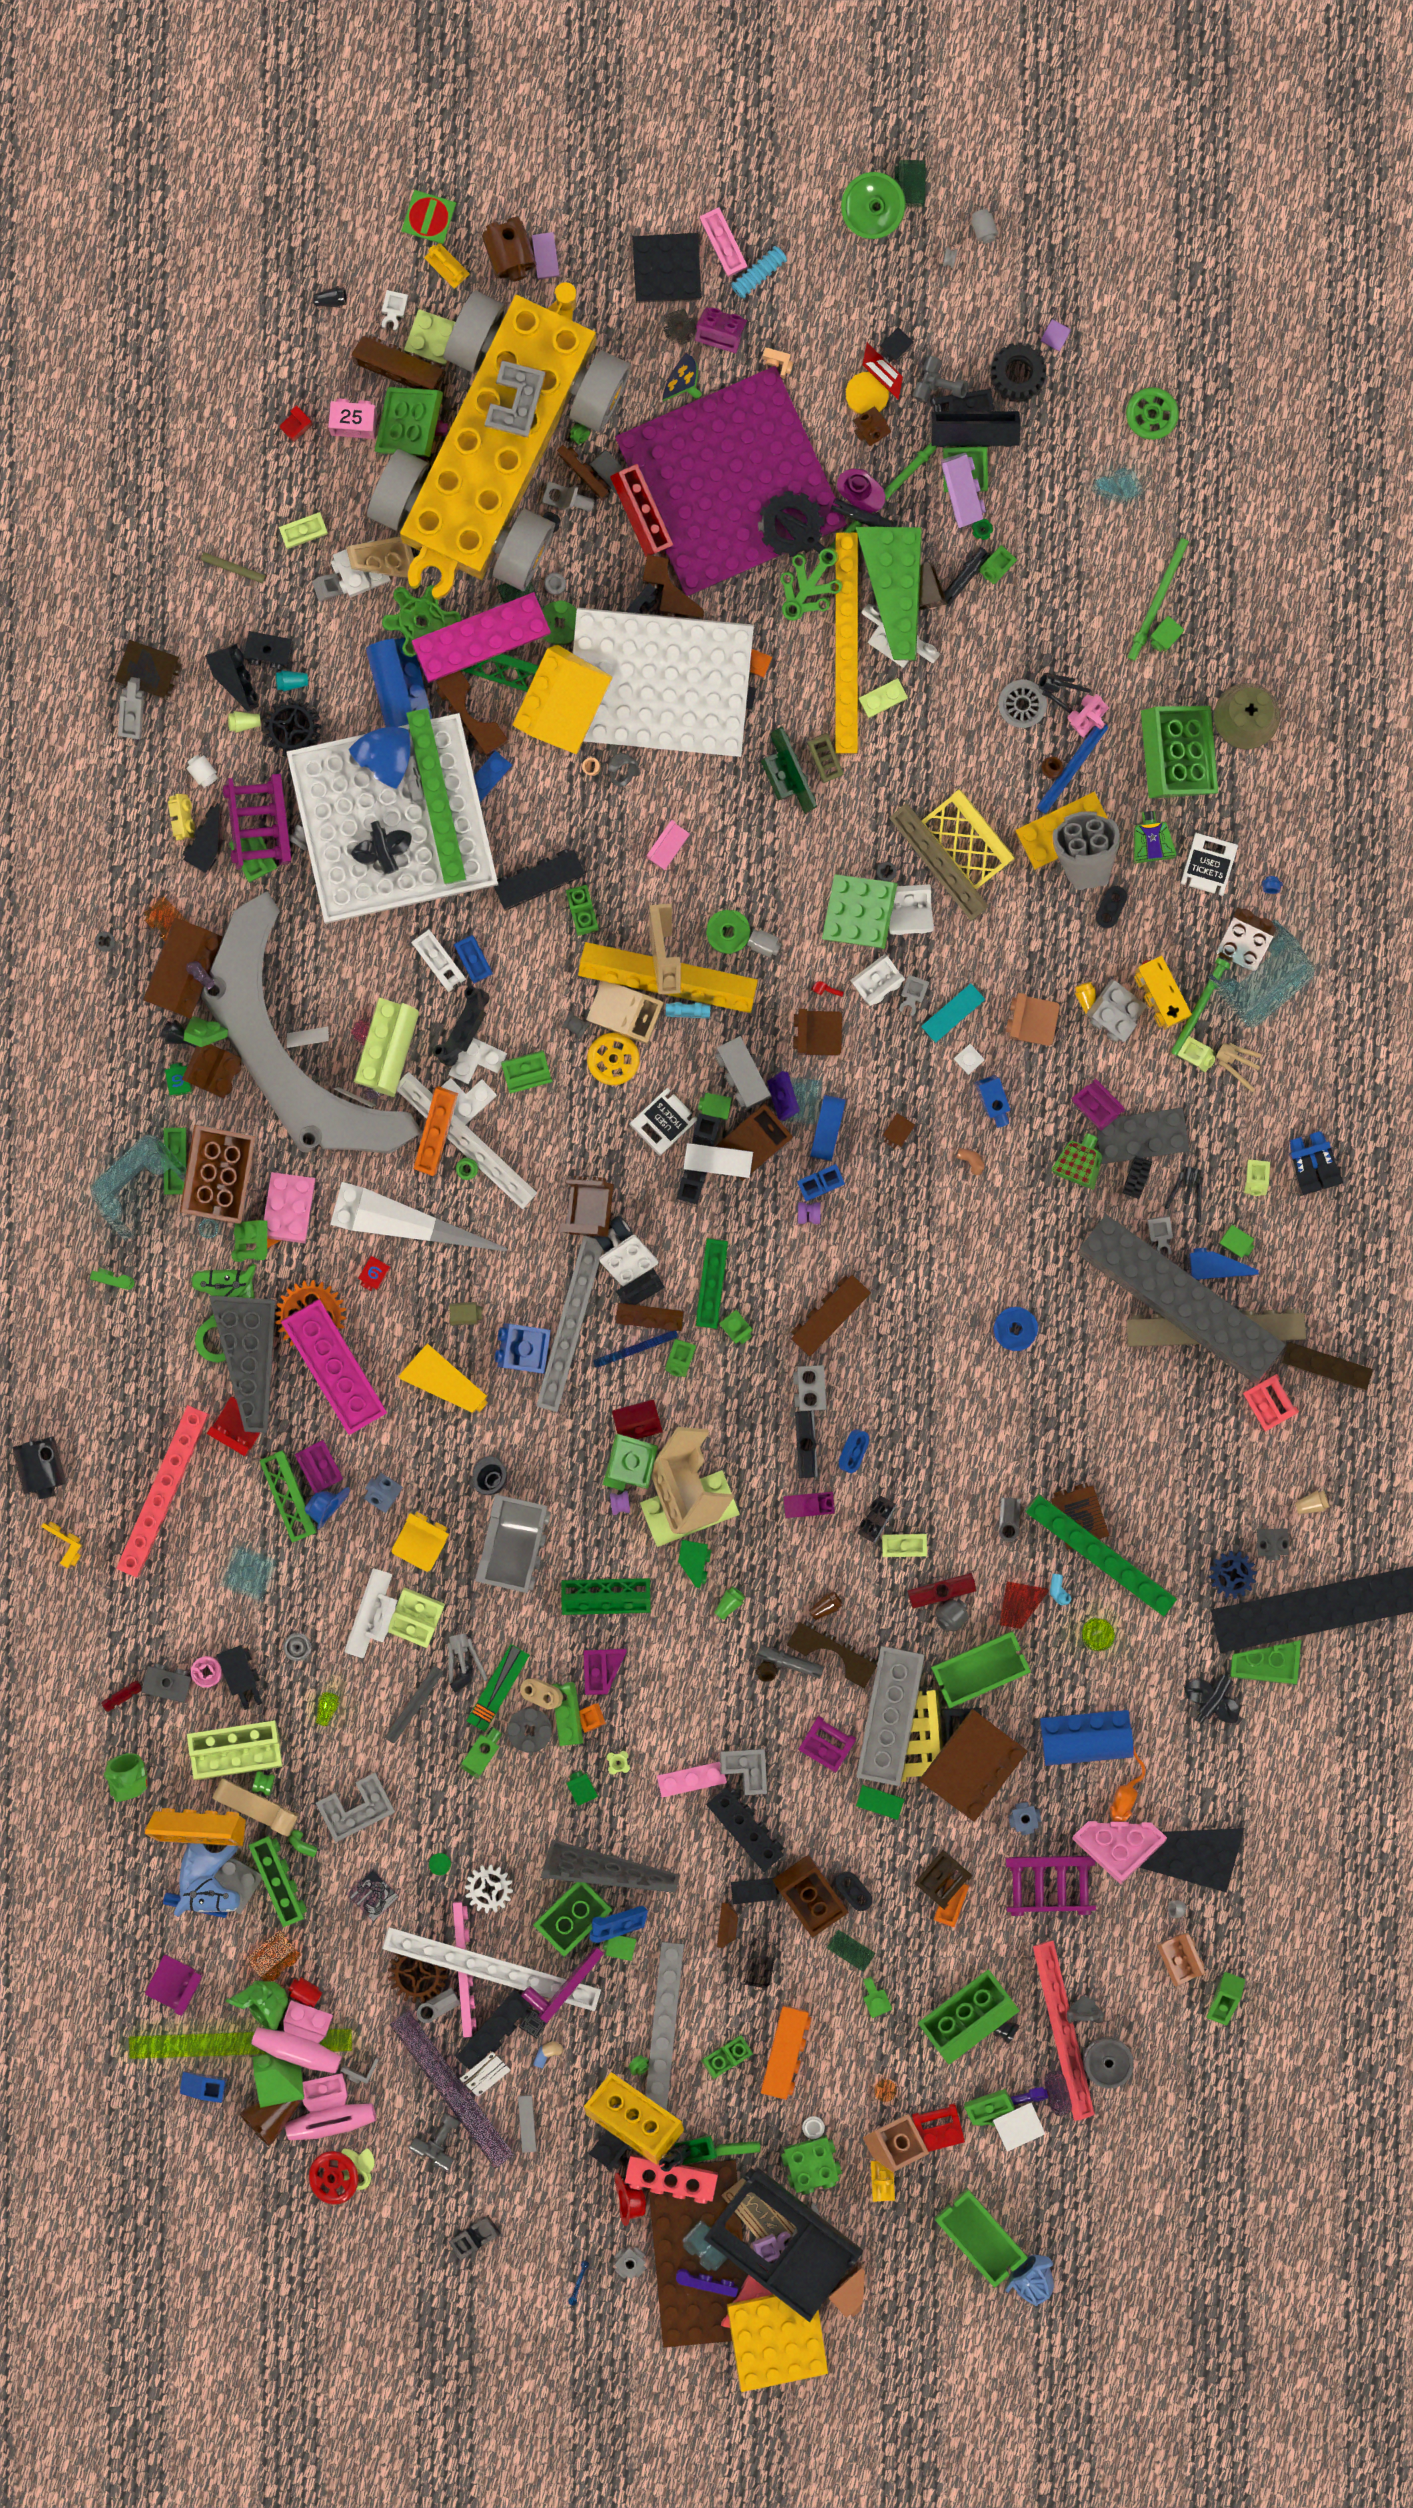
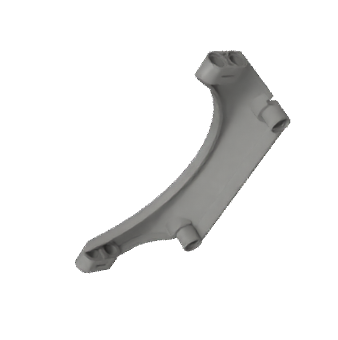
M265 892L233 912L210 970V975L213 979L209 980L203 987L201 998L217 1023L228 1029V1040L239 1057L242 1058V1062L300 1151L310 1152L320 1144L322 1149L358 1150L390 1154L412 1141V1138L423 1133L411 1113L366 1108L350 1103L323 1089L306 1076L292 1061L273 1030L264 1002L262 964L269 933L280 910L270 894ZM207 989H215L217 996L209 995ZM303 1137H310L313 1141V1144H305L303 1142Z

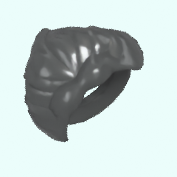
M618 753L611 757L608 770L610 771V780L615 786L623 787L632 780L633 776L641 774L638 762L629 754ZM624 764H628L626 777L621 781H616L614 773Z
M1084 1995L1071 2005L1067 2011V2020L1070 2024L1075 2020L1093 2021L1099 2024L1104 2017V2013L1096 2003Z

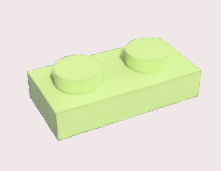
M320 512L279 527L287 549L328 534Z
M897 678L860 697L859 701L867 717L870 718L908 699Z
M927 1534L882 1535V1556H927Z

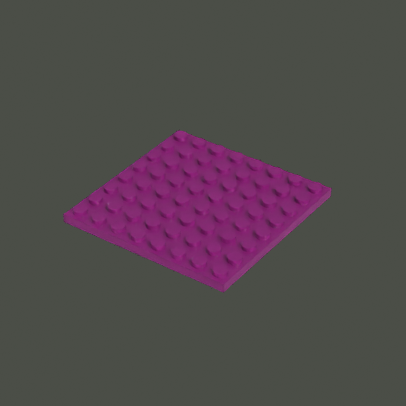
M776 366L615 436L627 466L631 467L635 464L639 466L673 543L665 551L682 589L688 597L780 556L773 552V547L770 545L766 546L763 543V532L758 530V522H762L760 512L763 506L767 508L771 503L769 499L775 495L780 497L784 495V492L793 491V495L800 496L801 493L809 496V501L812 503L816 502L821 509L818 511L819 516L824 517V526L820 528V533H823L822 537L847 527L843 515L830 511L832 505L839 507V505L833 503L835 499L834 494ZM792 508L783 510L790 516L807 524V519L801 511ZM776 518L775 528L777 533L784 539L794 540Z

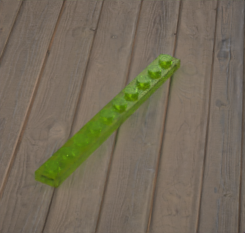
M352 2028L328 2029L326 2037L319 2044L333 2052L353 2051ZM255 2031L129 2036V2059L258 2055L268 2053L251 2044Z

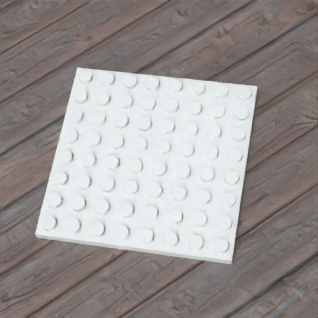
M459 713L431 719L466 876L465 881L452 884H444L426 799L411 803L407 784L404 783L405 774L398 788L394 789L374 778V772L370 771L367 767H361L350 754L348 749L364 735L287 751L325 924L498 885ZM409 724L399 726L400 728L408 729L410 736V756L415 757L416 767L418 770V774L420 775ZM420 781V782H421L422 792H423V795H424V790H423V786H422V781ZM378 820L381 828H385L386 834L395 830H403L411 833L412 836L411 844L404 854L393 855L399 870L384 875L379 861L365 865L356 861L351 855L352 850L357 844L365 840L372 841L370 832L373 830L370 823Z

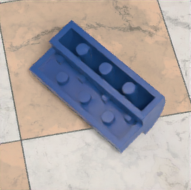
M391 638L366 647L385 727L408 725L406 713L428 708L430 720L432 719L417 656L408 657L403 653L402 647L406 638Z
M1129 1710L1040 1718L1045 1766L1133 1758L1134 1756Z

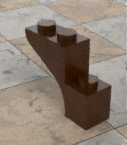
M647 555L643 584L648 585L650 583L656 590H659L660 587L664 588L660 614L669 617L703 620V608L670 581L668 575L669 558Z

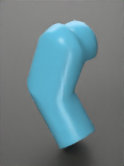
M1052 1574L1050 1595L1060 1605L1069 1604L1071 1596L1061 1587L1063 1575Z

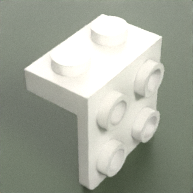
M930 884L897 886L889 925L890 934L903 935L932 932L934 924Z

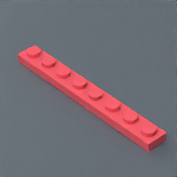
M1047 1941L1033 1946L1073 2119L1078 2121L1093 2116L1095 2113L1073 2022L1070 2024L1067 2020L1069 2004L1054 1941Z

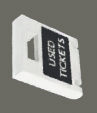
M1195 833L1180 884L1185 885L1187 877H1191L1190 887L1215 893L1218 885L1221 886L1219 895L1223 896L1238 845ZM1205 840L1226 846L1224 853L1219 854L1203 849Z
M666 1088L629 1124L659 1156L697 1121L696 1116L688 1121L687 1118L692 1112L674 1094L669 1099L665 1097L671 1091L669 1088ZM646 1123L662 1138L657 1144L642 1130Z

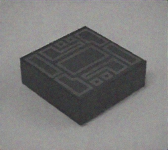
M532 2009L521 2022L519 2028L538 2039L547 2023L537 2017L539 2012Z

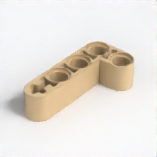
M221 1778L212 1799L270 1826L272 1830L288 1837L291 1835L300 1816L298 1813H293L288 1808L275 1802L272 1803L267 1798L256 1793L253 1794L248 1789L224 1778Z

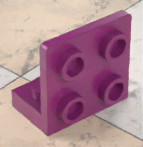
M164 1955L145 1991V1995L174 2009V2013L182 2016L204 1974L168 1955Z

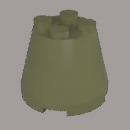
M1241 683L1230 687L1220 696L1214 709V725L1217 732L1225 742L1238 749L1250 750L1266 744L1275 735L1280 723V709L1275 697L1264 687L1253 683ZM1249 707L1253 715L1249 716V712H1245V709Z

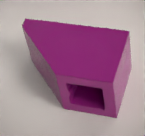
M833 1492L783 1496L785 1518L835 1514Z

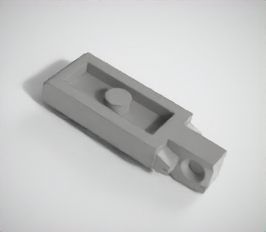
M131 677L127 688L123 689L120 696L118 736L139 740L142 737L144 696L143 691H139L140 678Z

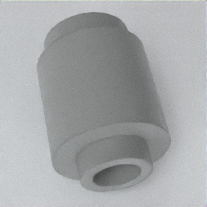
M988 209L973 213L971 215V223L977 240L979 242L983 241V244L996 240L995 236L999 233L993 216L989 213Z
M754 929L747 946L752 947L751 950L771 958L772 954L777 955L781 943L778 942V937L763 930L757 931Z

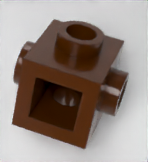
M875 406L853 420L857 428L854 430L856 436L860 441L865 440L869 446H872L891 433L886 420Z

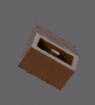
M764 1104L715 1147L753 1152L751 1175L793 1140L794 1137L769 1107ZM739 1177L741 1181L746 1179V1177Z

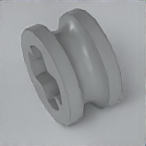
M947 247L943 267L949 265L954 269L958 249L950 250V247Z

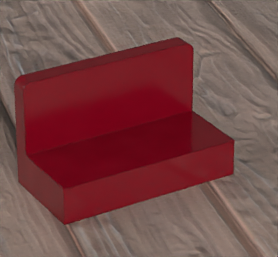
M654 1400L612 1411L616 1431L619 1435L640 1439L663 1432Z

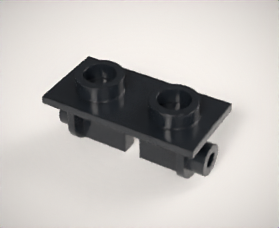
M652 1269L620 1288L616 1293L623 1304L637 1305L665 1287L655 1270Z

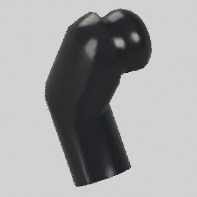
M465 1661L466 1673H462L459 1663V1678L449 1684L455 1693L472 1682L473 1666L468 1661Z

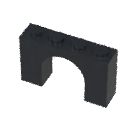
M699 1113L692 1144L714 1147L720 1118ZM685 1169L676 1202L698 1208L707 1172Z

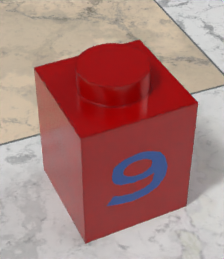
M371 1256L358 1277L362 1281L360 1285L369 1291H372L373 1288L378 1290L391 1267Z

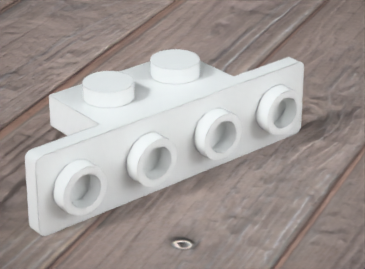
M868 604L861 613L879 625L868 643L904 668L909 661L893 659L878 606ZM917 635V653L931 663H934L940 656V653L937 652L933 645L920 640Z
M375 1568L372 1570L345 1648V1653L364 1658L370 1638L380 1642L384 1641L398 1601L386 1596L392 1574Z

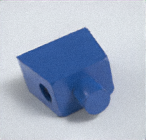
M992 1075L974 1082L987 1116L994 1118L997 1128L1008 1125L1010 1122L1006 1112L1011 1109L1000 1078ZM998 1100L999 1105L993 1108L992 1103Z

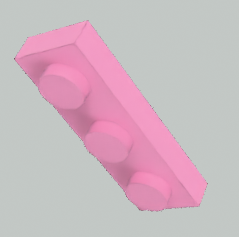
M720 208L700 216L699 219L727 277L747 269L748 266Z
M720 1761L657 1775L662 1798L727 1783L725 1774H721Z

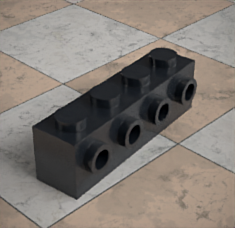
M726 1786L711 1798L706 1805L758 1867L765 1872L784 1856L782 1852L784 1847L776 1838L772 1841L767 1835L770 1831L762 1821L757 1823L753 1818L755 1815L753 1810L747 1804L743 1806L738 1801L741 1796L733 1787L728 1789Z
M516 1988L513 1989L456 2055V2059L469 2070L481 2062L490 2051L495 2053L502 2045L500 2040L506 2034L509 2037L517 2028L515 2022L519 2018L524 2020L532 2009L529 2008L531 2004L521 1996L522 1993Z

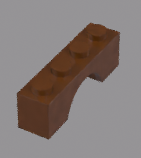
M460 670L444 676L436 682L439 687L436 689V692L442 700H448L451 705L448 709L452 715L460 714V718L464 723L462 725L463 731L468 737L470 735L473 736L476 741L473 745L480 755L485 753L488 757L509 742L496 721L489 723L479 722L469 715L466 710L465 701L471 686Z

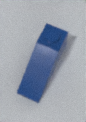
M1207 1248L1193 1249L1194 1253H1189L1190 1275L1196 1280L1259 1274V1270L1213 1251L1207 1252Z

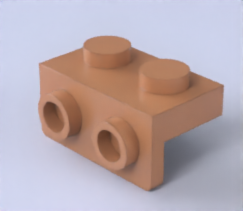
M1189 1933L1179 1934L1157 1945L1174 1986H1179L1195 1977L1206 1974L1204 1963L1198 1956L1195 1942Z

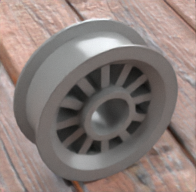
M1016 680L1008 684L1002 690L998 702L999 711L1003 719L1008 724L1017 728H1028L1037 724L1043 718L1047 709L1046 696L1042 695L1043 690L1039 689V685L1029 680ZM1025 690L1029 691L1027 695H1024ZM1031 693L1035 695L1034 697L1029 698ZM1023 699L1027 701L1028 708L1020 710L1017 708L1016 702ZM1015 711L1016 713H1015L1014 716L1012 717V716L1010 715V713H1012V712ZM1018 714H1020V720L1016 719ZM1024 714L1028 720L1023 721Z

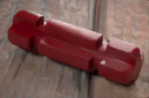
M137 1680L129 1684V1687L126 1686L111 1696L112 1698L102 1701L101 1704L104 1710L109 1712L115 1708V1705L119 1706L133 1697V1694L136 1695L141 1692L142 1686Z

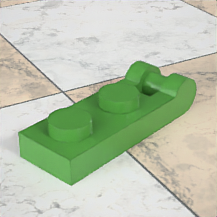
M566 1682L564 1685L559 1683L552 1684V1686L557 1687L562 1692V1695H567V1700L563 1699L562 1704L555 1708L559 1745L566 1746L583 1743L575 1683Z

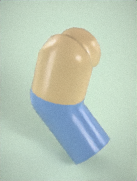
M555 2041L541 2045L533 2065L543 2068L547 2057L561 2055L563 2052L562 2045Z

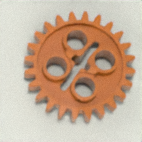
M312 1280L310 1286L307 1285L306 1281H303L301 1288L295 1283V1291L287 1288L289 1296H280L284 1303H277L281 1311L275 1312V1315L281 1316V1319L277 1320L275 1324H282L281 1320L287 1318L292 1309H302L297 1301L300 1300L306 1307L308 1305L306 1303L307 1296L315 1294L318 1299L320 1298L326 1310L331 1312L332 1320L337 1329L345 1328L340 1322L341 1320H346L347 1317L341 1316V1312L347 1309L340 1308L339 1306L344 1300H336L339 1292L331 1294L332 1286L327 1287L326 1290L323 1289L324 1282H321L317 1287L315 1280ZM283 1326L278 1330V1332L285 1331L286 1335L284 1336L283 1340H286L290 1338V1336L288 1335L287 1331ZM291 1340L290 1346H293L294 1343H293V1341Z

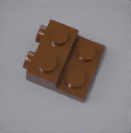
M212 1044L203 1047L196 1046L182 1080L224 1099L232 1091L233 1085L231 1082L234 1075L241 1071L242 1065L240 1062L242 1058Z

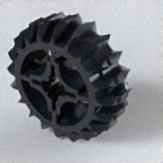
M289 698V705H285V702L280 700L282 707L278 708L276 704H273L272 707L275 712L272 713L267 710L266 714L271 718H263V723L269 726L262 727V731L269 733L264 735L263 738L264 740L272 739L268 743L269 748L277 745L274 749L276 754L283 749L282 756L286 757L287 751L310 747L309 743L317 745L313 737H321V734L315 732V730L322 729L321 724H315V722L320 720L319 716L312 717L316 710L312 708L307 711L310 706L308 702L301 707V699H297L296 705H293V699ZM287 711H293L288 720L277 721V718L281 714ZM299 713L304 714L308 718L310 729H306L298 724ZM295 722L294 725L295 727H298V729L292 730V733H290L289 735L288 728L286 729L285 726H291L292 723ZM274 727L285 732L284 744L275 737ZM298 735L307 736L301 743L291 745L294 737Z

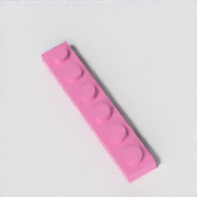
M463 1901L453 1902L456 1947L466 1950V1942H470L469 1928L464 1926V1920L468 1919L467 1906H463ZM458 1971L463 2037H472L473 2031H477L476 2017L472 2018L471 2009H475L474 1995H470L469 1987L473 1986V1975Z

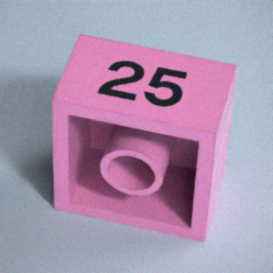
M336 399V402L331 401L328 426L331 436L375 439L377 422L375 405H371L370 401L360 400L358 403H349L348 399Z

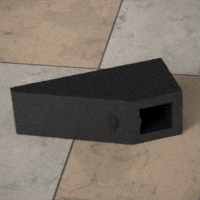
M237 644L205 655L212 676L247 712L259 707L258 695L253 690L250 673L245 668L243 654Z
M218 803L215 807L211 806L205 815L208 819L203 826L199 825L194 833L196 839L192 845L188 844L182 854L185 856L184 862L206 875L209 874L219 857L222 807Z

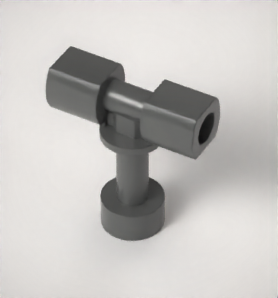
M927 355L922 368L925 372L922 382H917L912 396L919 401L927 403L931 391L941 387L951 390L953 396L964 398L968 391V382L962 379H957L955 382L942 379L939 373L942 361L937 357Z
M445 2112L441 2119L444 2124L435 2140L429 2139L427 2143L415 2136L409 2146V2150L421 2157L425 2155L434 2160L435 2165L448 2171L454 2158L444 2153L445 2148L441 2145L451 2128L456 2129L461 2121Z

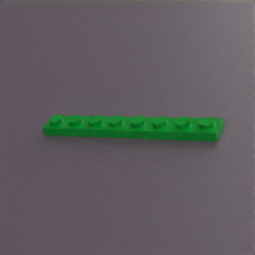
M1039 1493L1025 1509L1028 1515L1163 1617L1178 1600L1174 1595Z

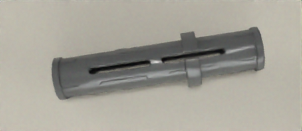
M762 1644L757 1654V1658L774 1663L777 1667H787L818 1679L821 1678L824 1670V1665L785 1653V1650L780 1649L779 1651Z

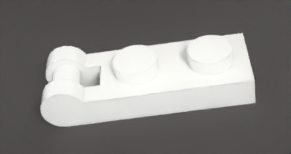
M427 930L411 942L448 992L454 989L453 986L466 980L430 930ZM451 969L454 975L447 979L444 974Z

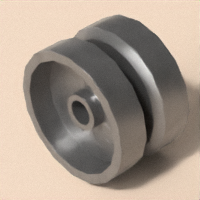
M1100 2037L1092 2041L1086 2048L1083 2056V2067L1090 2080L1097 2086L1109 2089L1117 2088L1127 2082L1132 2075L1134 2061L1129 2048L1122 2041L1113 2037ZM1107 2059H1111L1113 2061L1110 2064L1111 2067H1107L1105 2065V2061Z

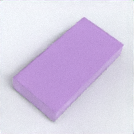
M554 233L532 235L538 280L560 277Z

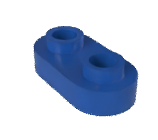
M855 1429L849 1434L839 1458L841 1470L848 1473H854L858 1470L869 1444L867 1432Z

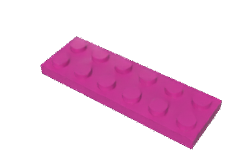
M533 592L414 639L411 643L429 683L551 634V631Z
M320 1298L281 1320L282 1325L348 1435L387 1414L385 1407Z

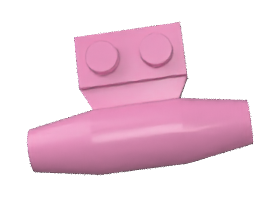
M290 2001L283 2020L284 2031L257 2027L251 2043L276 2058L308 2069L330 2073L337 2072L342 2056L319 2044L326 2037L333 2015L294 2001Z
M344 2073L303 2082V2104L310 2113L287 2122L285 2129L288 2140L318 2139L350 2132L375 2122L376 2113L372 2103L346 2105L348 2091Z

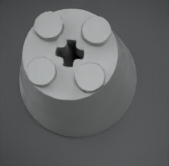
M1078 812L1065 817L1064 822L1053 831V846L1068 880L1077 890L1108 884L1120 843L1117 824L1112 819L1108 820L1097 816V812Z

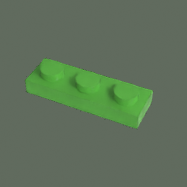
M164 1128V1195H182L187 1170V1128Z

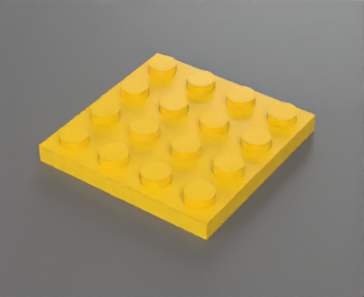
M774 2294L727 2304L741 2392L828 2374L819 2310L815 2313L812 2320L808 2322Z

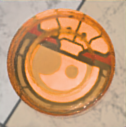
M882 2079L876 2083L874 2093L880 2101L888 2102L896 2096L897 2089L891 2080Z

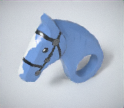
M188 1843L180 1869L179 1885L181 1900L174 1911L175 1916L179 1917L186 1910L196 1912L235 1911L239 1907V1893L225 1889L214 1877L217 1871L237 1852L238 1846L227 1845L223 1851L211 1853L207 1849L206 1844Z

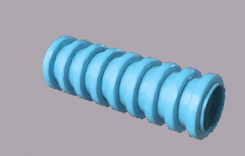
M774 246L772 251L769 250L767 252V256L763 255L762 260L759 259L757 264L752 265V269L748 268L746 274L743 273L741 278L738 277L736 283H731L732 289L740 298L744 299L746 297L745 294H750L751 289L755 290L756 285L761 284V280L765 281L767 275L771 276V272L777 270L776 267H781L782 262H787L786 255L779 247Z

